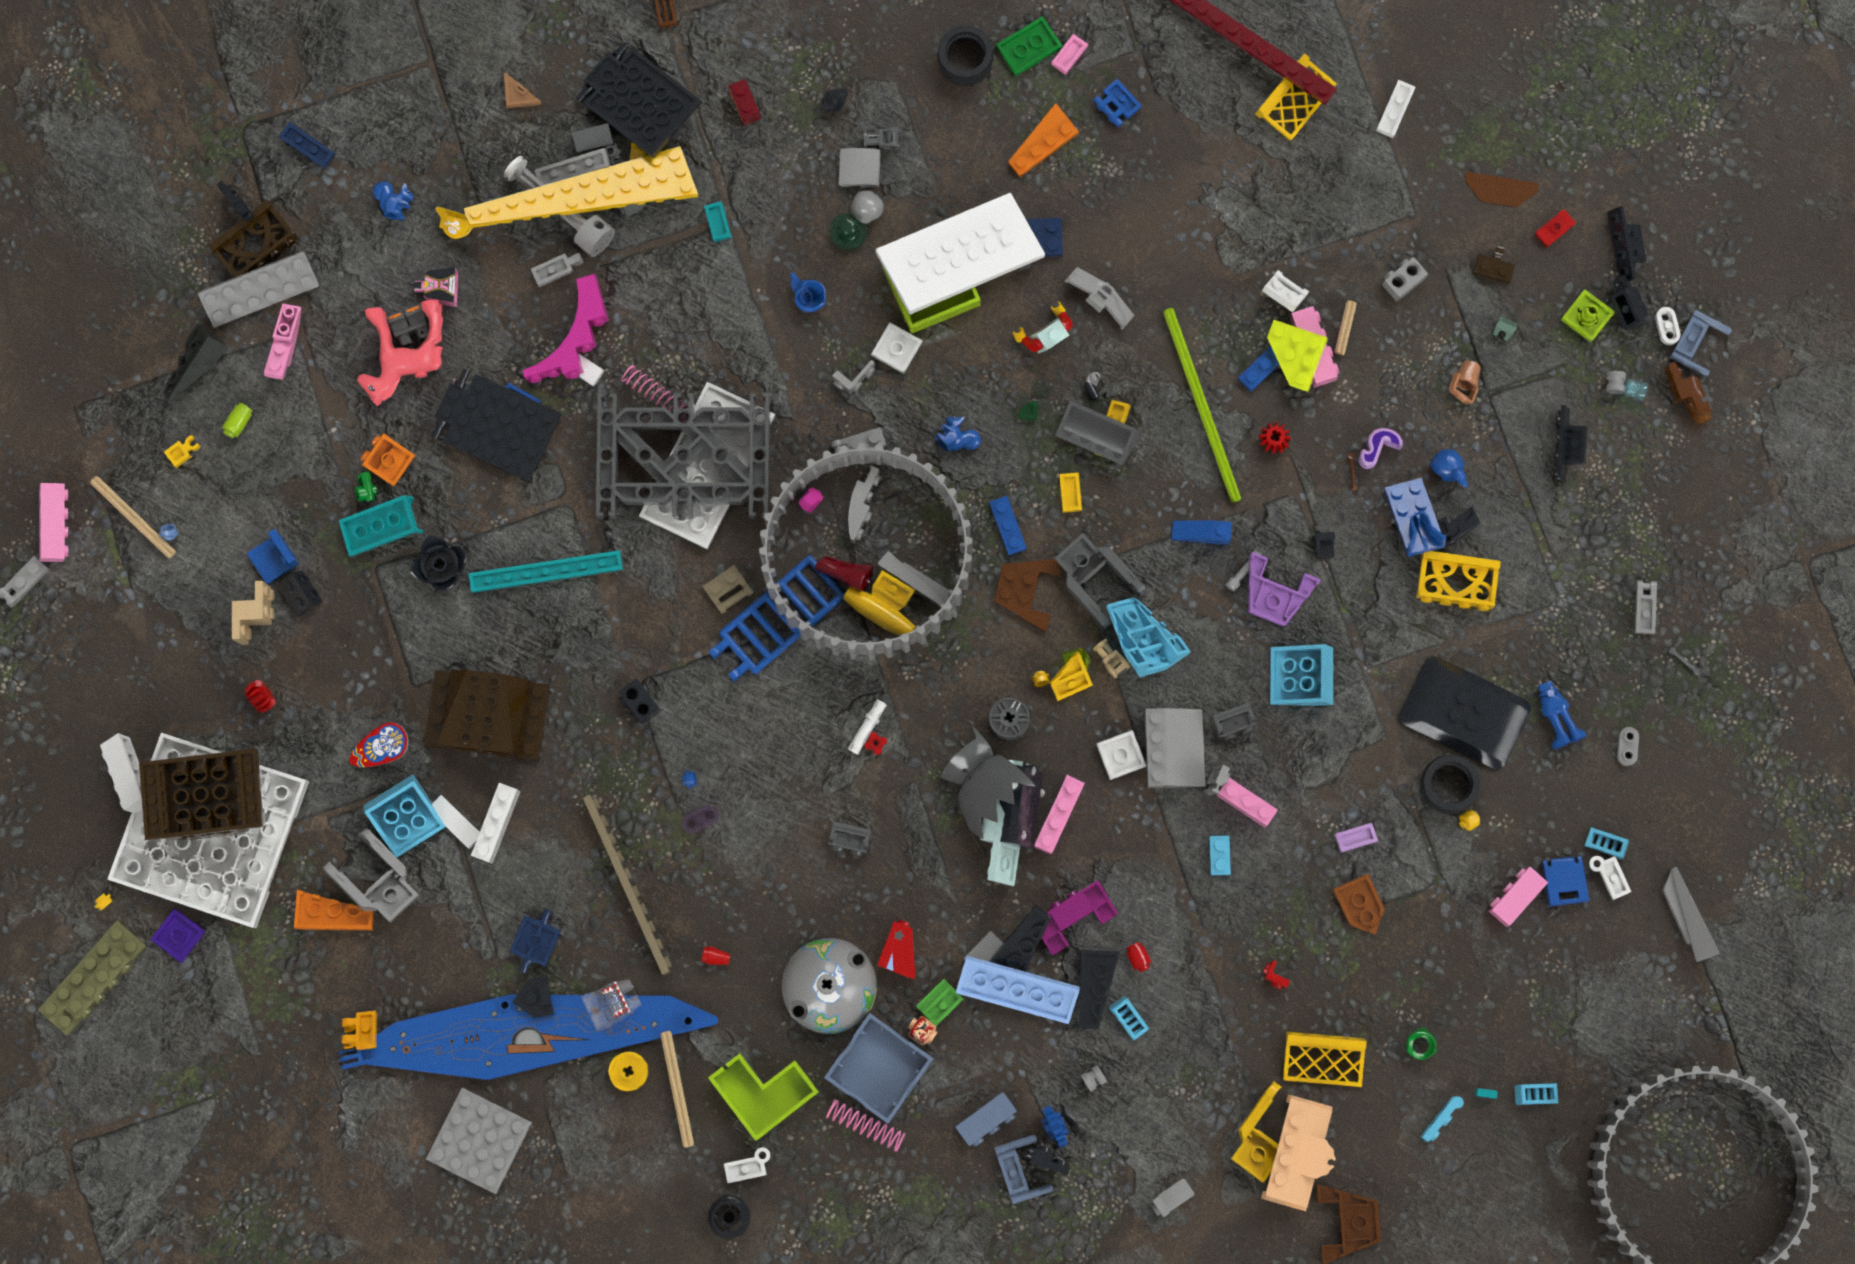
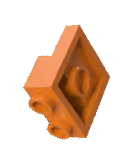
M382 433L380 436L376 435L371 442L373 447L370 451L366 450L360 458L363 462L360 465L390 485L395 486L415 455Z

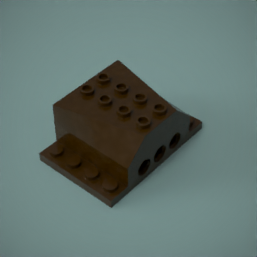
M435 670L424 746L539 761L550 685L530 682L528 679L499 673L474 670H451V672Z
M258 749L139 762L144 836L146 841L159 839L197 840L231 836L248 832L252 828L264 827Z

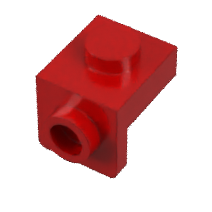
M1272 960L1271 963L1267 962L1263 970L1265 974L1264 979L1270 981V985L1279 990L1282 987L1287 988L1290 980L1273 973L1277 961Z

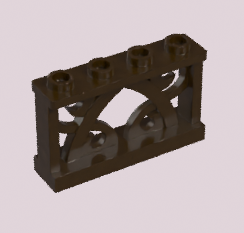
M265 200L252 210L254 215L252 221L247 222L242 218L208 245L234 278L265 266L271 259L279 257L281 251L286 247L293 246L298 239V236L268 200ZM273 213L280 223L271 225L268 216ZM260 224V227H259V228L261 229V228L264 227V229H262V230H254V227H255L256 225ZM273 229H284L285 236L280 240H276V236L280 233L272 232ZM247 232L254 235L265 233L261 251H243L246 245L245 234ZM238 239H240L241 245L238 249H236L239 245H235L234 243ZM224 250L233 255L229 263L221 255ZM237 257H239V266L243 262L246 263V266L240 271L234 269V261Z

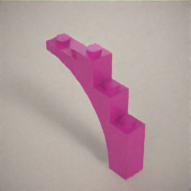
M595 274L576 279L578 309L570 332L562 344L549 357L523 370L524 377L528 382L537 383L542 378L557 377L560 373H563L566 379H575L584 373L579 352H590L592 348L597 347L591 326H602L605 322L609 321L599 281Z

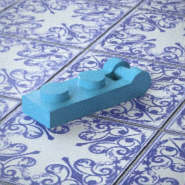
M1458 1096L1451 1097L1420 1135V1138L1425 1142L1434 1141L1440 1134L1439 1128L1442 1125L1446 1126L1452 1119L1451 1113L1455 1108L1463 1106V1099Z

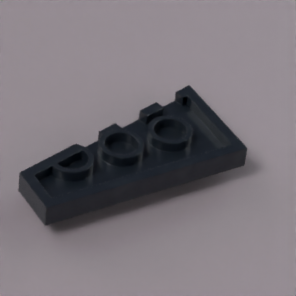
M1034 905L988 962L1026 972L1051 916L1037 905Z

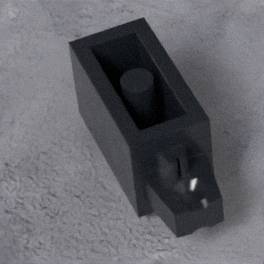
M1626 276L1613 280L1616 293L1610 297L1625 331L1637 329L1652 321L1637 286L1632 287Z

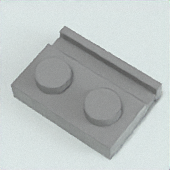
M1225 765L1214 766L1207 782L1209 785L1208 789H1204L1203 792L1209 795L1219 794V786H1223L1229 780L1230 773L1228 772L1230 768Z

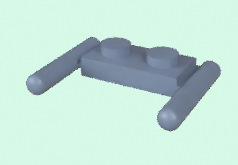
M1695 310L1670 359L1707 377L1710 371L1690 360L1709 326L1727 335L1732 332V329Z
M1035 1135L994 1147L1013 1204L1053 1191L1051 1184L1029 1191L1016 1152V1148L1036 1142L1037 1137Z

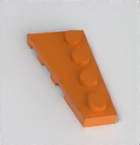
M1055 104L1011 157L1008 164L1020 178L1078 135L1079 131L1060 107Z
M297 890L294 919L295 929L373 931L374 911H363L359 906L353 904H346L338 900Z

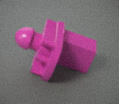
M812 487L808 489L798 502L803 510L811 513L822 501L823 496L820 490H815Z

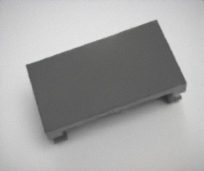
M608 123L572 132L577 153L613 144Z

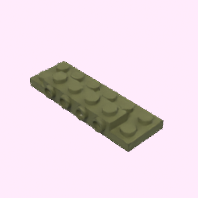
M116 921L38 1011L65 1035H69L83 1019H87L93 1011L91 1009L105 999L106 992L116 987L121 975H125L132 968L131 964L147 945L120 921Z

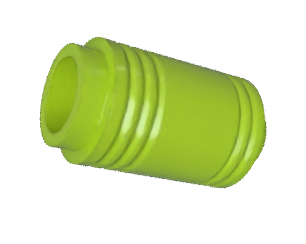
M242 403L235 405L222 426V429H224L223 433L232 439L234 436L239 437L252 416V410Z

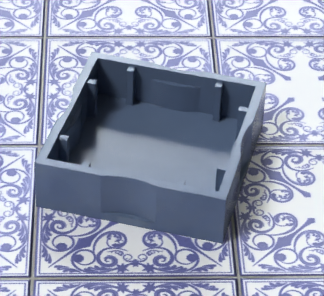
M869 1013L848 1046L840 1054L824 1078L889 1124L934 1058Z

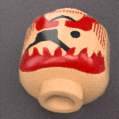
M921 1016L918 1020L914 1018L908 1026L910 1029L909 1037L921 1046L929 1045L938 1033L935 1031L936 1026L924 1016Z

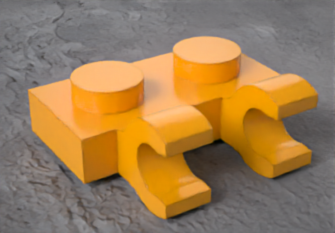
M376 1010L356 1013V1018L342 1019L344 1032L349 1033L356 1029L355 1035L342 1036L344 1049H352L354 1046H356L357 1050L377 1048Z

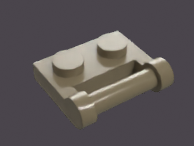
M735 565L703 586L721 614L725 613L727 608L746 595L750 596L753 594V591ZM741 585L743 587L742 590L723 603L719 601L720 598Z

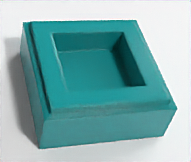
M1481 1088L1474 1090V1096L1497 1099L1498 1092L1495 1090Z

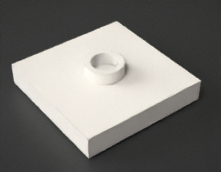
M889 323L871 356L904 374L923 340Z
M1133 730L1096 744L1110 780L1146 767Z

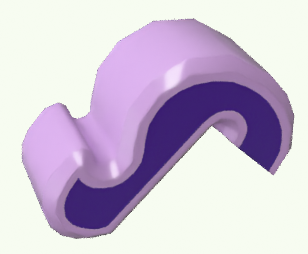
M1387 428L1374 430L1367 439V451L1363 449L1359 455L1358 461L1361 467L1371 469L1375 466L1383 444L1400 450L1403 445L1400 435Z

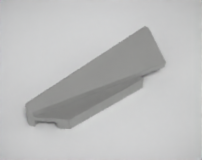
M889 551L877 564L879 569L885 570L915 589V593L939 608L941 603L945 604L950 598L948 589L907 563L900 562ZM953 606L952 616L955 618L957 617L956 606Z
M1671 868L1662 891L1686 945L1691 943L1696 962L1720 954L1678 868Z

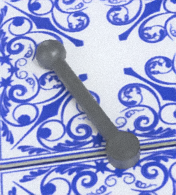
M1669 647L1668 652L1674 654L1688 666L1695 676L1701 674L1699 668L1692 666L1676 652L1674 647Z

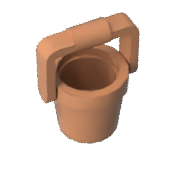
M1469 360L1463 361L1459 371L1455 372L1452 377L1449 392L1462 403L1472 404L1475 401L1478 392L1480 365ZM1456 387L1462 390L1471 391L1469 398L1462 392L1458 391Z

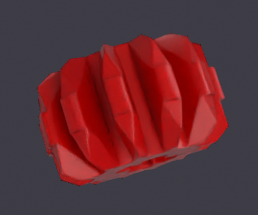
M1275 422L1273 427L1271 423H1267V428L1262 427L1261 432L1263 434H1259L1258 438L1263 440L1260 442V446L1266 445L1265 452L1270 448L1272 449V454H1275L1276 449L1279 453H1282L1283 448L1287 449L1289 447L1287 442L1291 441V437L1287 435L1290 433V430L1284 431V424L1278 427V422ZM1273 434L1275 437L1276 435L1279 437L1277 441L1271 439Z
M260 680L251 682L244 689L250 704L260 713L269 711L276 704L270 689Z

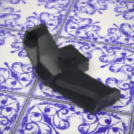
M1473 506L1451 522H1448L1447 517L1437 520L1442 535H1446L1444 548L1453 545L1456 540L1480 524Z

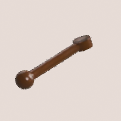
M1350 452L1347 455V459L1350 460L1352 482L1350 489L1355 492L1358 489L1355 484L1353 462L1355 454Z

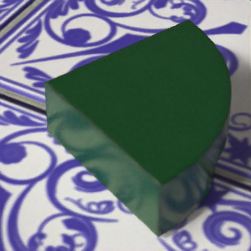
M1031 401L1020 410L1018 420L1037 421L1038 401Z

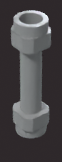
M1253 551L1254 553L1261 555L1258 551ZM1250 555L1248 557L1249 560L1235 577H1231L1225 584L1232 592L1240 586L1239 582L1249 572Z

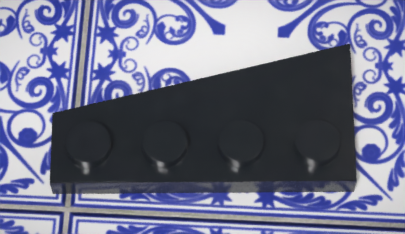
M1081 950L1078 1029L1099 1028L1120 951Z

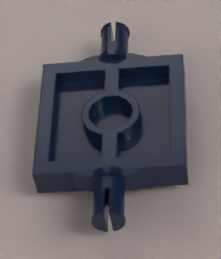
M544 909L540 920L524 916L510 949V953L518 955L523 960L519 969L520 972L526 974L530 963H537L547 967L561 933V930L553 928L547 923L552 913L551 911Z

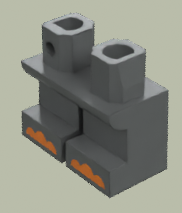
M420 304L404 309V312L399 311L386 316L395 338L404 348L413 345L411 336L417 334L420 342L425 341L430 327Z

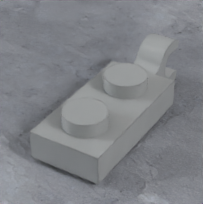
M580 253L567 258L566 254H562L531 268V271L538 286L541 287L572 273V266L581 265L584 261Z

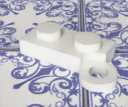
M1594 856L1590 859L1589 867L1593 871L1600 872L1612 900L1631 892L1615 856L1607 860L1600 856ZM1595 860L1600 861V867L1594 866Z
M761 1147L756 1150L755 1157L724 1163L727 1182L731 1183L767 1175L765 1163L770 1159L769 1150ZM760 1152L766 1153L765 1159L759 1158Z

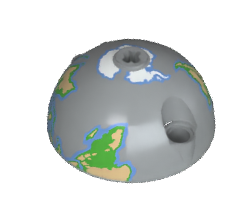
M836 938L814 940L799 948L786 964L781 982L783 1001L791 1017L806 1029L822 1034L845 1032L859 1024L868 1015L873 1006L877 992L875 970L866 954L850 942ZM859 954L864 957V962L861 965L853 963L855 955ZM824 980H832L833 983L830 984L832 985L831 989H823ZM797 1006L804 1008V1014L801 1017H796L794 1014V1008Z

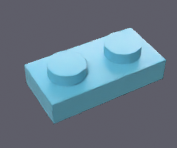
M1209 836L1211 875H1231L1229 836Z

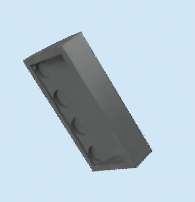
M1069 401L1055 436L1123 465L1133 449L1141 430L1081 404Z

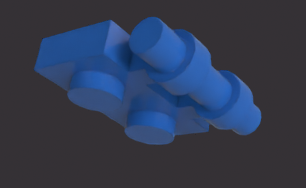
M1118 79L1103 90V94L1106 96L1104 100L1099 95L1093 100L1098 105L1097 108L1103 111L1109 117L1108 120L1118 128L1123 124L1119 118L1122 114L1128 120L1142 108V105ZM1111 102L1117 108L1115 112L1108 106Z

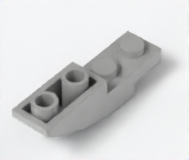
M873 466L865 483L857 480L850 500L848 526L850 540L853 544H855L856 540L861 539L864 533L862 527L864 523L868 524L872 516L870 506L866 505V502L870 503L873 496L871 491L874 485L878 486L882 477L879 475L880 469Z

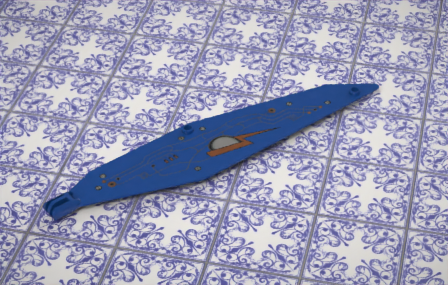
M506 995L395 1022L377 1034V1048L357 1050L356 1047H353L352 1049L340 1050L338 1053L339 1055L357 1052L356 1054L339 1058L340 1063L359 1060L342 1065V1070L361 1065H373L490 1080L661 1038L660 1034L665 1031H671L672 1035L713 1026L718 1023V1018L672 996L623 995L630 1012L625 1015L621 1014L622 1016H618L616 1020L612 1017V1014H609L611 1013L610 1010L612 1013H615L624 1007L619 995H604V997L603 995L599 997L598 995H552L555 1015L534 1018L513 1003L517 995ZM505 1002H508L509 1004L507 1009L502 1008V1005ZM687 1018L692 1019V1022L689 1025L685 1024V1020Z

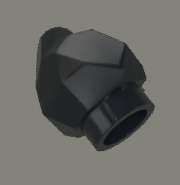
M845 89L826 91L824 98L821 99L824 109L827 112L841 110L848 93Z

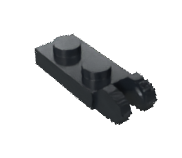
M222 180L216 184L243 220L247 222L252 221L254 218L252 211L239 195L234 196L237 192L230 184L226 186Z

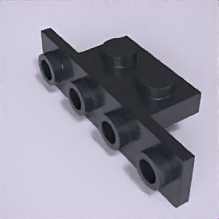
M1619 206L1608 211L1607 214L1619 277L1626 276L1630 282L1636 279L1634 263H1643L1647 259L1640 225L1626 224L1623 206Z
M1561 405V411L1558 412L1560 429L1557 430L1559 448L1556 449L1558 466L1555 467V477L1561 483H1566L1567 465L1586 464L1588 427L1586 425L1569 426L1570 409L1566 405Z

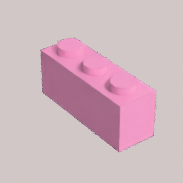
M1231 778L1222 786L1220 793L1216 795L1264 828L1268 826L1277 812L1276 808Z
M1531 867L1522 868L1515 876L1517 880L1513 884L1511 882L1508 883L1502 890L1504 892L1502 897H1496L1490 904L1492 908L1489 912L1506 927L1516 920L1548 883Z

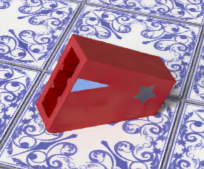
M899 920L897 923L894 921L877 966L914 980L913 929L909 927L910 923Z

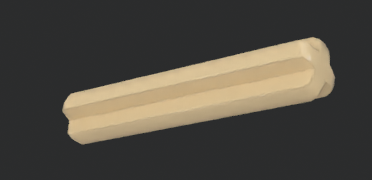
M1348 300L1346 302L1334 351L1337 355H1344L1357 305L1354 301Z

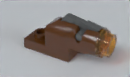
M1676 362L1668 364L1664 370L1676 403L1687 401L1685 404L1697 424L1711 420L1712 407L1707 385L1701 384L1697 376L1682 379V370L1679 366L1677 367Z

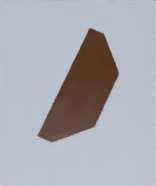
M1466 172L1465 181L1481 202L1512 207L1519 206L1535 195L1539 187V183Z

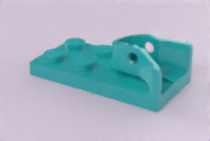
M403 495L339 520L348 555L351 557L413 533L423 534V529L417 527L411 507L414 497Z

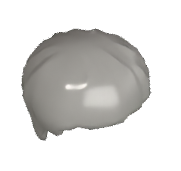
M864 190L858 192L854 197L850 212L855 219L868 224L882 215L884 204L882 199L873 191Z

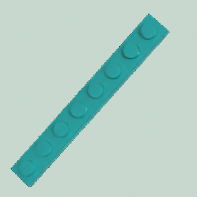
M621 551L469 573L471 592L476 593L622 571Z

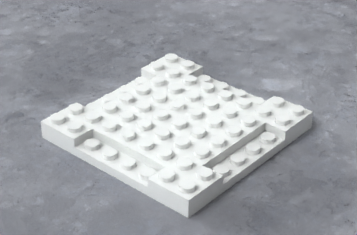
M161 733L151 761L222 752ZM259 765L264 827L252 828L248 832L237 835L197 840L159 839L146 841L144 836L143 810L136 814L131 813L108 880L257 929L270 893L268 890L293 820L298 815L309 781Z

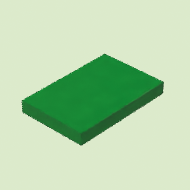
M1041 16L997 43L995 47L1016 77L1062 49V44L1044 17Z

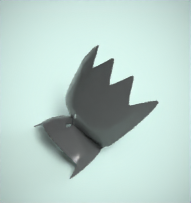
M973 727L976 738L962 748L948 762L940 778L962 785L958 794V802L968 828L977 843L973 833L983 839L981 817L998 822L996 799L1014 805L1012 782L1033 787L1034 784L1017 766L1001 755L993 756L992 749L987 741Z

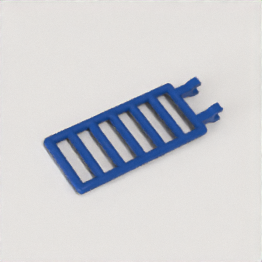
M809 555L775 584H780L783 593L805 616L808 622L811 623L812 627L844 600L845 593L830 576L819 573L815 569L817 561ZM808 565L816 571L837 595L829 603L801 573ZM794 577L822 607L815 615L809 611L786 585ZM768 590L719 631V635L723 640L709 650V654L716 659L726 648L730 647L743 663L729 673V677L734 682L748 669L753 674L759 673L801 637L799 628L795 627L791 629L793 633L784 640L759 612L758 608L767 602L788 626L785 614L779 615L775 601L770 598ZM752 614L778 643V646L773 651L769 652L743 622L749 615ZM735 627H738L763 655L764 658L756 665L728 634Z

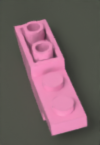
M282 304L272 336L274 341L264 370L265 377L284 379L287 366L290 367L300 324L301 307Z

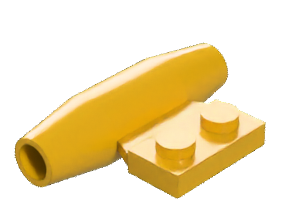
M885 570L881 571L873 584L872 594L865 591L858 592L849 587L843 597L859 614L886 631L901 636L900 634L902 633L907 634L915 630L916 626L899 612L908 604L915 589Z

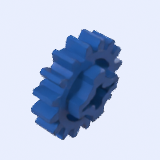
M1051 1105L1043 1108L1042 1111L1045 1119L1041 1121L1050 1141L1056 1140L1059 1148L1068 1145L1065 1135L1069 1134L1060 1113L1055 1114Z

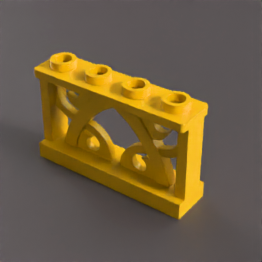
M1435 551L1421 554L1416 598L1421 599V602L1432 603V601H1439V604L1450 606L1453 603L1459 604L1460 608H1470V606L1478 607L1480 611H1489V609L1495 607L1501 561ZM1427 562H1431L1434 574L1425 577ZM1448 565L1450 571L1442 574L1441 571H1446L1443 566ZM1457 566L1462 567L1464 576L1473 582L1459 592L1454 591L1444 579L1452 575L1456 571ZM1474 569L1475 574L1473 576H1477V578L1470 576L1468 570ZM1488 571H1492L1491 585L1483 582ZM1436 578V582H1433L1430 587L1435 586L1437 591L1430 593L1426 590L1425 583L1429 579ZM1479 585L1484 586L1488 590L1489 595L1485 600H1480L1476 597L1477 593L1483 595L1482 589L1478 588ZM1468 594H1470V598H1471V599H1469V598H1463V597L1467 596Z

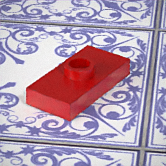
M1563 209L1536 231L1535 235L1547 248L1571 229L1576 222Z

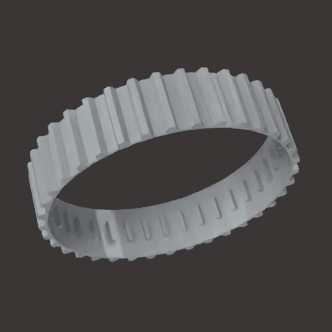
M859 443L857 449L849 450L844 445L840 447V452L831 454L827 450L823 452L822 459L818 461L813 459L807 460L808 467L803 471L795 469L793 471L794 479L790 483L783 482L780 485L782 491L780 496L772 497V512L765 513L764 515L767 529L760 531L763 545L759 549L763 564L761 569L765 583H767L769 596L771 599H775L779 615L785 614L787 624L791 629L799 628L803 640L809 638L815 640L816 648L820 650L825 646L832 648L833 655L839 656L841 652L850 653L851 659L854 660L857 659L859 654L867 655L869 660H875L876 654L885 653L887 658H891L896 650L902 649L905 653L909 652L910 645L915 642L923 645L926 643V635L930 632L938 634L940 632V623L943 620L950 621L952 619L953 606L961 605V590H967L969 585L968 573L972 571L970 522L965 520L964 504L957 503V491L955 488L948 489L946 487V477L943 474L936 476L929 462L922 465L917 462V455L913 453L909 457L901 455L900 448L897 447L892 451L883 449L882 444H877L874 449H866L864 443ZM873 463L905 470L908 474L916 475L922 479V482L931 485L934 488V492L936 494L939 493L944 498L945 506L949 505L953 511V521L957 519L960 526L957 527L958 536L962 535L964 543H960V551H965L964 559H959V567H962L960 575L956 574L955 582L957 584L954 590L950 589V598L945 604L941 603L940 610L934 616H929L926 623L920 627L918 625L912 632L900 634L901 636L894 639L886 638L885 641L880 642L868 641L860 643L856 642V640L844 641L840 640V637L837 636L836 638L827 636L824 631L821 630L819 632L813 629L808 621L806 623L799 618L798 612L796 610L793 612L788 607V599H782L778 593L781 591L780 584H774L772 577L776 576L775 568L770 569V561L774 560L773 552H770L771 544L775 545L773 534L775 529L779 528L778 520L782 514H785V507L790 501L795 499L794 496L801 489H804L809 482L818 479L824 473L831 472L840 467Z
M1682 1066L1681 1069H1664L1663 1075L1650 1074L1646 1076V1083H1633L1630 1085L1631 1093L1619 1095L1616 1098L1618 1105L1615 1109H1607L1604 1112L1608 1118L1605 1124L1597 1125L1596 1127L1600 1134L1598 1141L1591 1142L1590 1148L1595 1152L1594 1159L1587 1161V1166L1593 1169V1178L1587 1180V1184L1594 1187L1595 1196L1590 1199L1591 1204L1598 1205L1601 1212L1597 1220L1599 1223L1606 1224L1609 1228L1606 1234L1608 1239L1620 1243L1618 1251L1621 1254L1634 1257L1633 1264H1654L1649 1261L1651 1259L1649 1255H1642L1636 1249L1638 1246L1635 1243L1629 1242L1624 1235L1626 1231L1620 1229L1616 1221L1617 1216L1612 1213L1609 1202H1611V1199L1608 1198L1606 1191L1608 1182L1605 1181V1168H1607L1606 1155L1610 1151L1609 1144L1612 1135L1616 1133L1615 1128L1618 1122L1625 1118L1623 1115L1627 1109L1636 1105L1634 1102L1640 1096H1647V1091L1654 1086L1655 1088L1663 1087L1662 1083L1669 1079L1671 1082H1678V1077L1687 1075V1079H1696V1074H1702L1704 1079L1713 1080V1076L1721 1078L1722 1083H1730L1731 1081L1738 1085V1089H1746L1751 1092L1754 1099H1760L1766 1105L1765 1108L1773 1112L1777 1118L1776 1121L1782 1125L1786 1133L1785 1136L1790 1141L1792 1155H1794L1796 1163L1795 1172L1797 1173L1796 1197L1793 1202V1210L1790 1218L1787 1220L1784 1231L1778 1235L1779 1238L1773 1246L1770 1245L1768 1247L1769 1250L1762 1257H1756V1261L1752 1264H1774L1778 1259L1787 1260L1790 1257L1787 1250L1792 1244L1799 1246L1801 1240L1798 1235L1801 1229H1808L1810 1226L1806 1220L1808 1212L1815 1211L1816 1208L1811 1199L1812 1193L1818 1192V1186L1813 1184L1812 1175L1818 1173V1167L1811 1165L1810 1156L1815 1152L1814 1148L1806 1146L1804 1138L1808 1135L1807 1131L1798 1128L1795 1123L1798 1116L1796 1113L1787 1112L1784 1108L1786 1101L1783 1098L1772 1097L1769 1086H1756L1755 1078L1752 1076H1738L1736 1070H1719L1718 1066Z

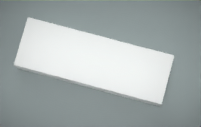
M1398 80L1377 127V132L1394 138L1415 86Z
M440 795L432 804L444 825L470 849L476 843L480 832Z

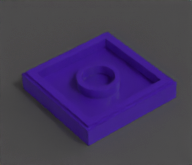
M174 908L150 940L180 963H183L206 931Z

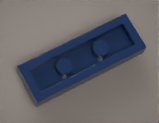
M291 122L287 124L278 136L285 143L323 169L328 166L336 155L329 148Z

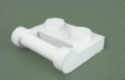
M1278 270L1262 291L1291 312H1294L1308 295L1309 291L1294 284Z

